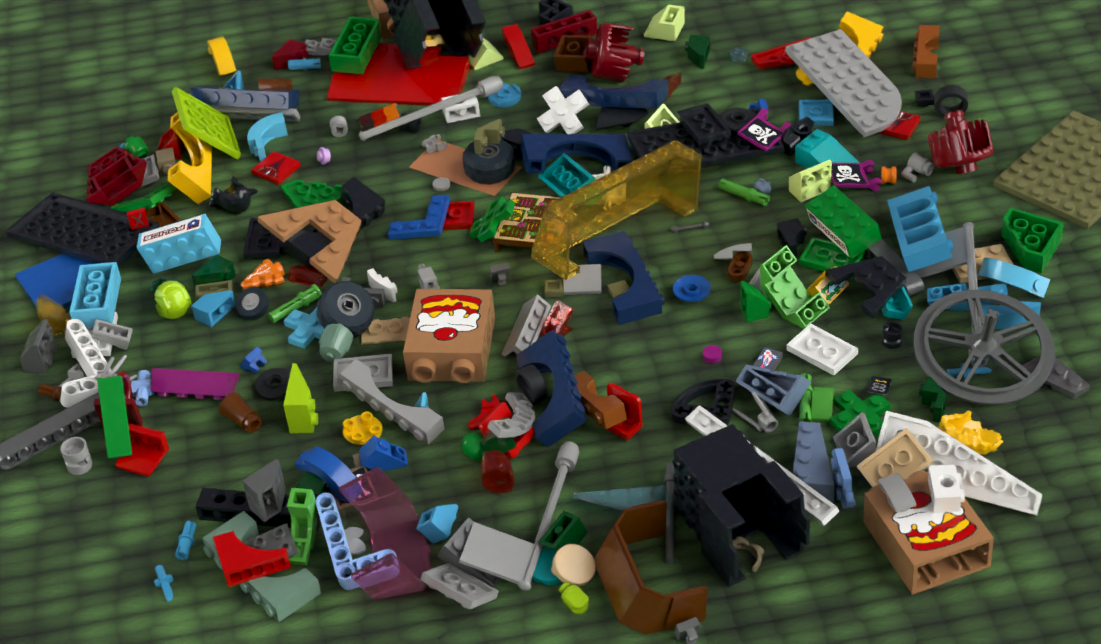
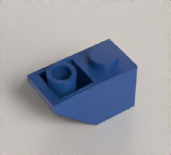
M374 435L359 450L361 465L376 472L403 468L408 465L406 450Z

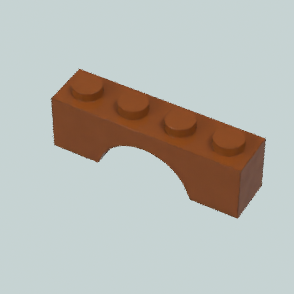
M919 25V31L915 32L912 71H916L915 78L936 79L938 55L929 51L938 49L939 25Z
M585 371L574 375L578 382L577 389L581 394V404L584 406L587 416L590 415L597 424H600L605 429L627 420L624 403L615 395L597 396L594 378Z

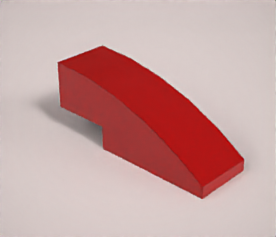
M514 24L503 27L502 38L508 46V52L519 70L535 66L528 44L518 25Z

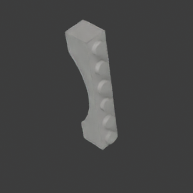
M355 359L340 373L341 385L346 391L353 392L359 400L369 403L375 411L379 410L388 420L398 423L403 430L411 432L417 440L430 444L445 429L443 417L430 408L406 406L386 397L375 385L370 368L359 360Z

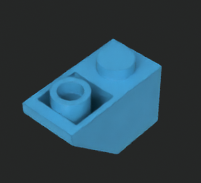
M457 504L442 505L423 512L416 529L433 544L446 540L451 534V528L456 519L459 506Z

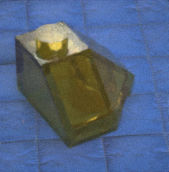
M44 294L39 295L36 301L40 322L48 319L49 326L53 329V334L65 333L66 324L71 320L70 314L66 313L64 307Z

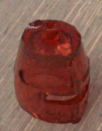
M498 450L485 452L480 467L482 485L493 493L511 492L514 486V473L508 457Z

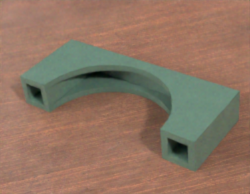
M245 511L203 537L205 545L203 550L209 558L213 557L220 569H222L213 540L214 536L234 531L237 538L247 546H249L248 540L259 536L256 522ZM306 568L283 577L263 576L239 584L245 593L249 592L256 604H261L270 617L274 616L279 622L321 594L318 579Z

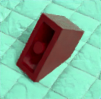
M289 39L271 56L274 70L288 68L289 60L306 59L308 57L306 43Z

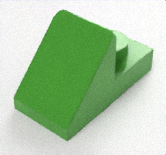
M814 387L811 409L812 421L830 422L833 410L834 388Z

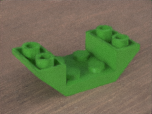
M785 245L760 265L761 288L782 318L805 329L830 307L820 292L812 296L808 293L790 267L797 259L788 246Z

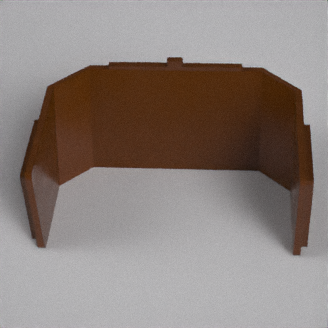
M665 500L640 504L625 509L594 558L596 569L619 623L645 635L675 628L676 624L697 617L699 622L704 621L706 618L708 591L706 586L666 595L645 587L626 545L665 535L667 502Z

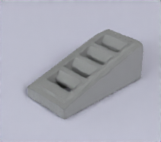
M95 319L91 335L118 348L127 350L133 329Z

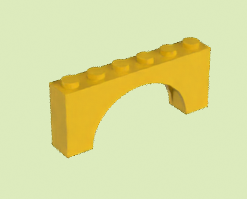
M846 12L838 28L868 58H870L871 52L875 51L877 44L881 42L884 35L882 34L883 26L850 12ZM806 75L805 79H808V80L812 81V80Z
M177 112L171 117L170 128L185 144L192 166L180 160L168 170V181L199 205L211 195L212 145L183 130Z

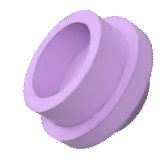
M321 147L317 151V160L322 165L330 162L329 149Z

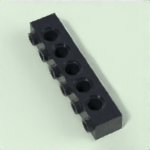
M202 488L195 505L199 520L227 522L245 511L257 525L279 527L287 523L288 527L291 528V515L287 508L290 495L284 496L281 512L266 522H263L250 510L245 491ZM317 510V531H318V530H319V527H320V525H321V520H320L319 513H318V510Z

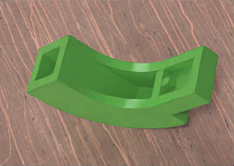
M291 488L287 508L291 515V535L299 554L290 557L289 562L292 565L307 566L310 551L314 550L316 540V499L312 489Z

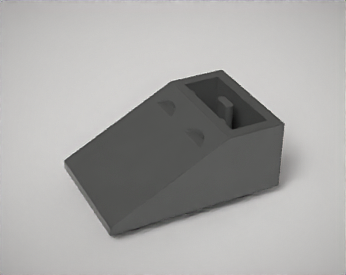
M468 517L443 546L437 557L444 563H451L494 588L500 581V577L459 563L474 522Z

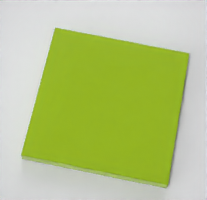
M175 87L172 90L183 130L238 160L241 153L229 116Z

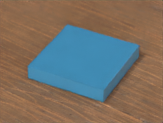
M799 100V121L809 117L815 122L813 126H834V104L830 100Z

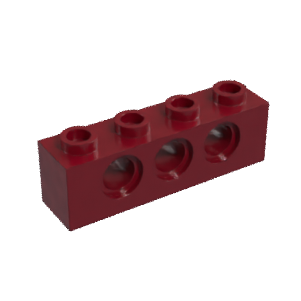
M590 10L532 28V46L538 53L557 48L562 35H596L597 18Z

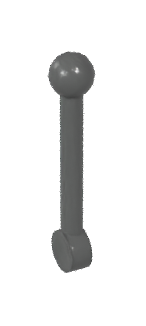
M703 221L700 224L682 227L672 226L671 232L677 233L680 230L698 227L707 228L709 223Z

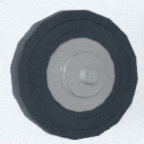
M249 287L238 295L235 306L237 312L244 319L256 320L267 312L269 299L262 289Z

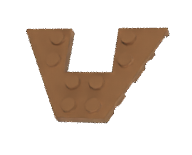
M336 200L258 217V222L282 242H285L309 223L329 238L332 243L310 258V264L334 283L338 282L361 226V220Z

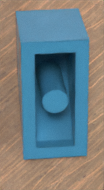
M228 290L203 295L191 307L195 320L212 327L234 308L236 303L233 291Z

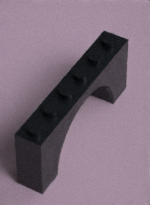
M352 177L341 186L340 198L347 203L351 213L361 220L358 234L361 229L369 226L376 217H380L384 213L385 199L355 177ZM302 229L285 242L279 239V246L310 270L314 267L310 264V258L332 243L322 233L308 232Z

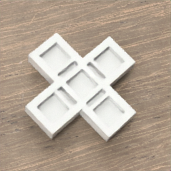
M555 86L542 95L551 109L538 117L537 120L547 134L559 125H562L567 134H576L584 128L575 115L589 105L580 90H577L565 99L559 88Z

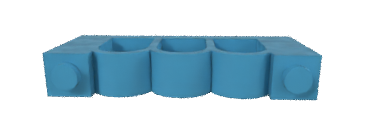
M930 186L887 200L908 272L953 258L951 250L954 247L951 238H946L936 206L939 200L936 192H931Z

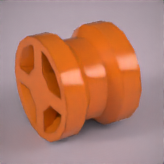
M881 167L882 184L891 183L896 185V167Z

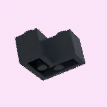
M541 0L538 2L540 26L573 15V6L561 0Z

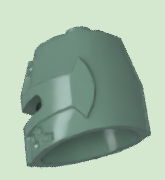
M339 323L327 325L318 342L320 343L319 351L321 357L330 363H334V359H341L351 347L353 342L352 332Z

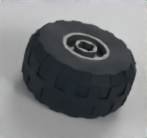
M501 139L499 144L487 143V147H484L482 154H476L473 141L463 152L465 174L480 184H493L506 180L515 168L514 149L508 142Z
M339 281L331 284L324 290L318 300L316 313L319 323L324 329L327 325L339 323L348 328L354 338L360 336L370 326L375 314V307L370 293L361 285L351 281Z

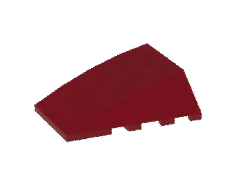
M116 146L88 165L89 180H87L89 188H87L88 196L86 200L90 203L116 204L142 186L147 162L144 159L141 160L138 156L134 157L132 153H127L126 150Z

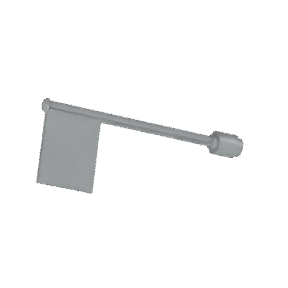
M966 222L962 228L945 232L946 238H951L954 247L951 250L953 258L914 270V272L920 278L967 264L969 290H978L973 237L974 224ZM972 301L978 327H980L981 321L976 307L975 301ZM972 358L970 361L973 366L977 362L975 358ZM984 358L978 367L986 366L989 358Z
M565 442L559 449L555 461L559 471L534 544L473 522L459 563L516 583L521 590L527 591L531 588L530 582L542 549L538 541L549 528L566 474L575 469L579 457V448L575 443Z

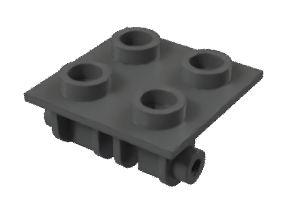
M287 523L248 540L250 547L255 549L276 550L286 548L288 558L299 554Z

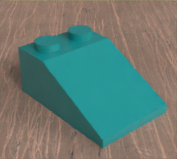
M819 129L813 131L795 146V163L807 169L827 160H831L833 163H860L834 137Z

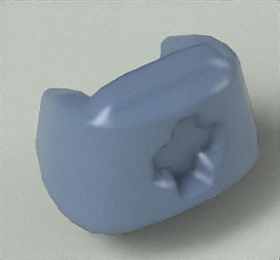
M759 178L753 184V187L758 192L769 195L771 192V183L766 182L763 178Z

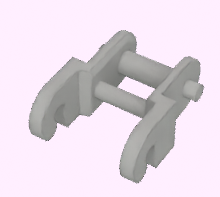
M437 134V138L435 135H432L430 138L422 141L421 146L426 148L427 153L446 149L448 144L446 142H443V144L441 142L436 143L441 139V136Z

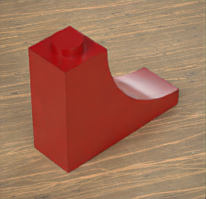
M234 531L213 537L228 587L291 568L286 548L276 550L255 549L241 542Z

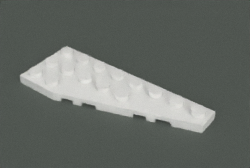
M886 411L876 451L907 428L933 460V463L929 466L955 464L957 473L961 474L962 483L959 487L964 489L965 497L1033 515L1038 514L1042 499L1041 493L928 421ZM929 466L925 468L923 471L928 472Z

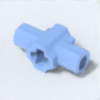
M140 370L137 380L131 383L132 394L138 406H146L148 404V397L154 395V392H151V373L147 370Z

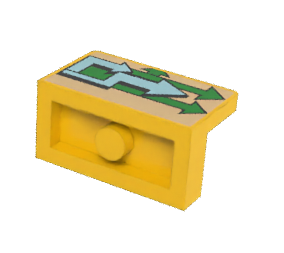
M824 271L806 290L811 296L820 292L829 305L849 285V282L845 280L838 285H834L825 276Z

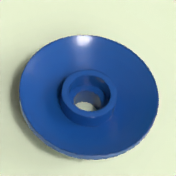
M698 275L683 276L677 279L673 285L674 295L678 299L687 302L700 301L706 298L711 291L709 281Z

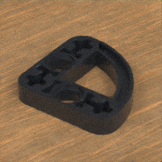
M713 379L687 388L677 397L672 406V420L678 424H688L685 418L699 406L689 405L688 403L701 395L716 392L713 406L701 407L728 425L735 397V383L729 379ZM727 401L728 404L720 405L719 402Z

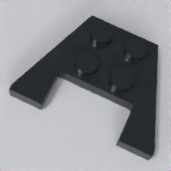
M883 256L825 270V276L834 285H838L852 277L874 296L861 303V309L872 319L877 315L879 309H883L886 306V302L898 293L907 280V277Z

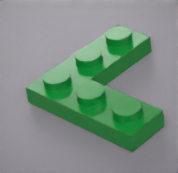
M171 183L162 185L145 197L118 203L109 209L126 214L128 211L143 207L150 209L155 207L157 203L163 202L164 198L172 196L173 192L178 188Z

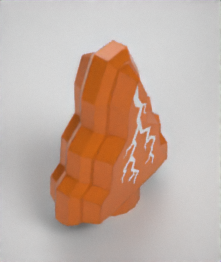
M266 259L240 285L244 290L249 287L268 288L273 285L279 286L285 282L283 278L285 272L279 262L273 264L269 259Z

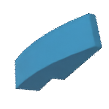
M1021 301L1040 316L1041 302ZM1001 304L982 305L985 318L989 309L998 311L995 329H1006L1027 322L1019 313Z

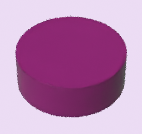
M710 345L703 349V360L705 362L715 364L721 361L722 349L720 347Z

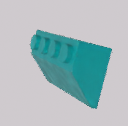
M565 153L544 170V174L538 176L568 203H593L605 192L594 176Z

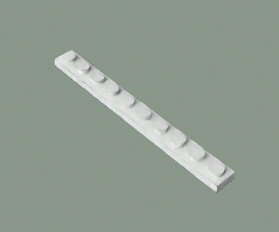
M700 405L685 418L690 426L704 436L727 426ZM755 446L757 453L764 457L767 463L774 461ZM777 463L804 494L805 512L825 526L839 512L837 506Z

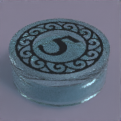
M735 47L731 50L732 60L740 62L747 58V50L745 48Z

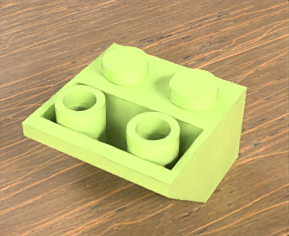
M667 5L653 16L644 33V37L676 41L685 23L684 7Z
M827 160L790 176L789 192L800 202H803L831 187L832 161Z

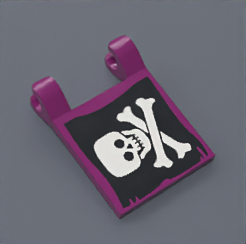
M762 108L756 117L738 131L737 135L767 152L782 138L785 129L792 124L786 121L779 129L766 121V115L769 113V110Z
M872 160L862 163L832 162L831 180L836 187L870 188L873 191H879L880 186L876 184H882L880 178L868 180L865 172L868 174L873 173V169L870 166L874 167L875 164Z

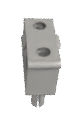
M420 264V270H417L420 288L440 289L432 268H426L424 264L422 266Z

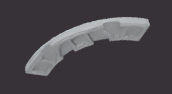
M508 392L505 399L513 409L514 415L512 419L491 420L488 424V428L498 438L515 437L526 433L532 427L535 419V412L532 410V404L523 393Z

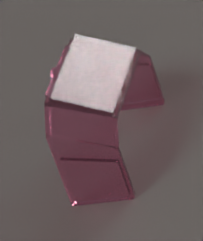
M379 467L340 486L339 491L361 512L370 530L373 553L389 549L396 554L395 556L393 553H390L353 572L351 578L373 599L419 592L429 587L428 584L421 581L422 572L431 569L428 554L431 552L429 544L427 545L426 537L416 529L420 518L410 499Z

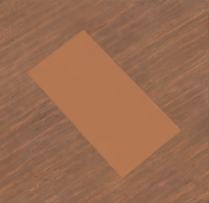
M447 143L446 149L439 152L427 153L425 150L409 166V168L439 178L445 177L451 182L493 196L522 168L515 165L513 173L506 180L499 183L480 184L465 174L463 167V152L465 149Z

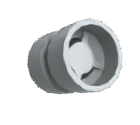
M71 437L65 440L60 450L68 472L73 475H81L88 472L93 462L85 439Z

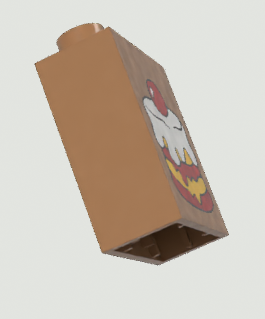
M416 289L403 350L408 380L423 383L430 381H456L459 383L485 381L495 323L492 290Z
M916 471L904 480L917 505L909 508L907 511L895 512L889 505L887 496L880 489L879 484L864 494L863 523L912 595L991 567L994 537L966 499L964 502H961L960 512L934 513L928 484V472Z

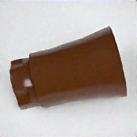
M258 78L259 90L293 89L292 79Z
M231 393L221 402L219 406L220 415L231 420L241 429L246 430L248 433H253L261 427L262 418L243 400L239 393Z

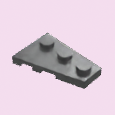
M1040 356L1022 366L1032 373L1039 363ZM1055 357L1051 373L1045 383L1052 386L1053 390L1072 399L1088 392L1090 384Z

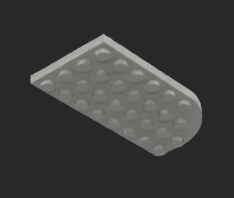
M841 29L786 46L785 52L863 137L883 131L898 118L902 105L898 89Z

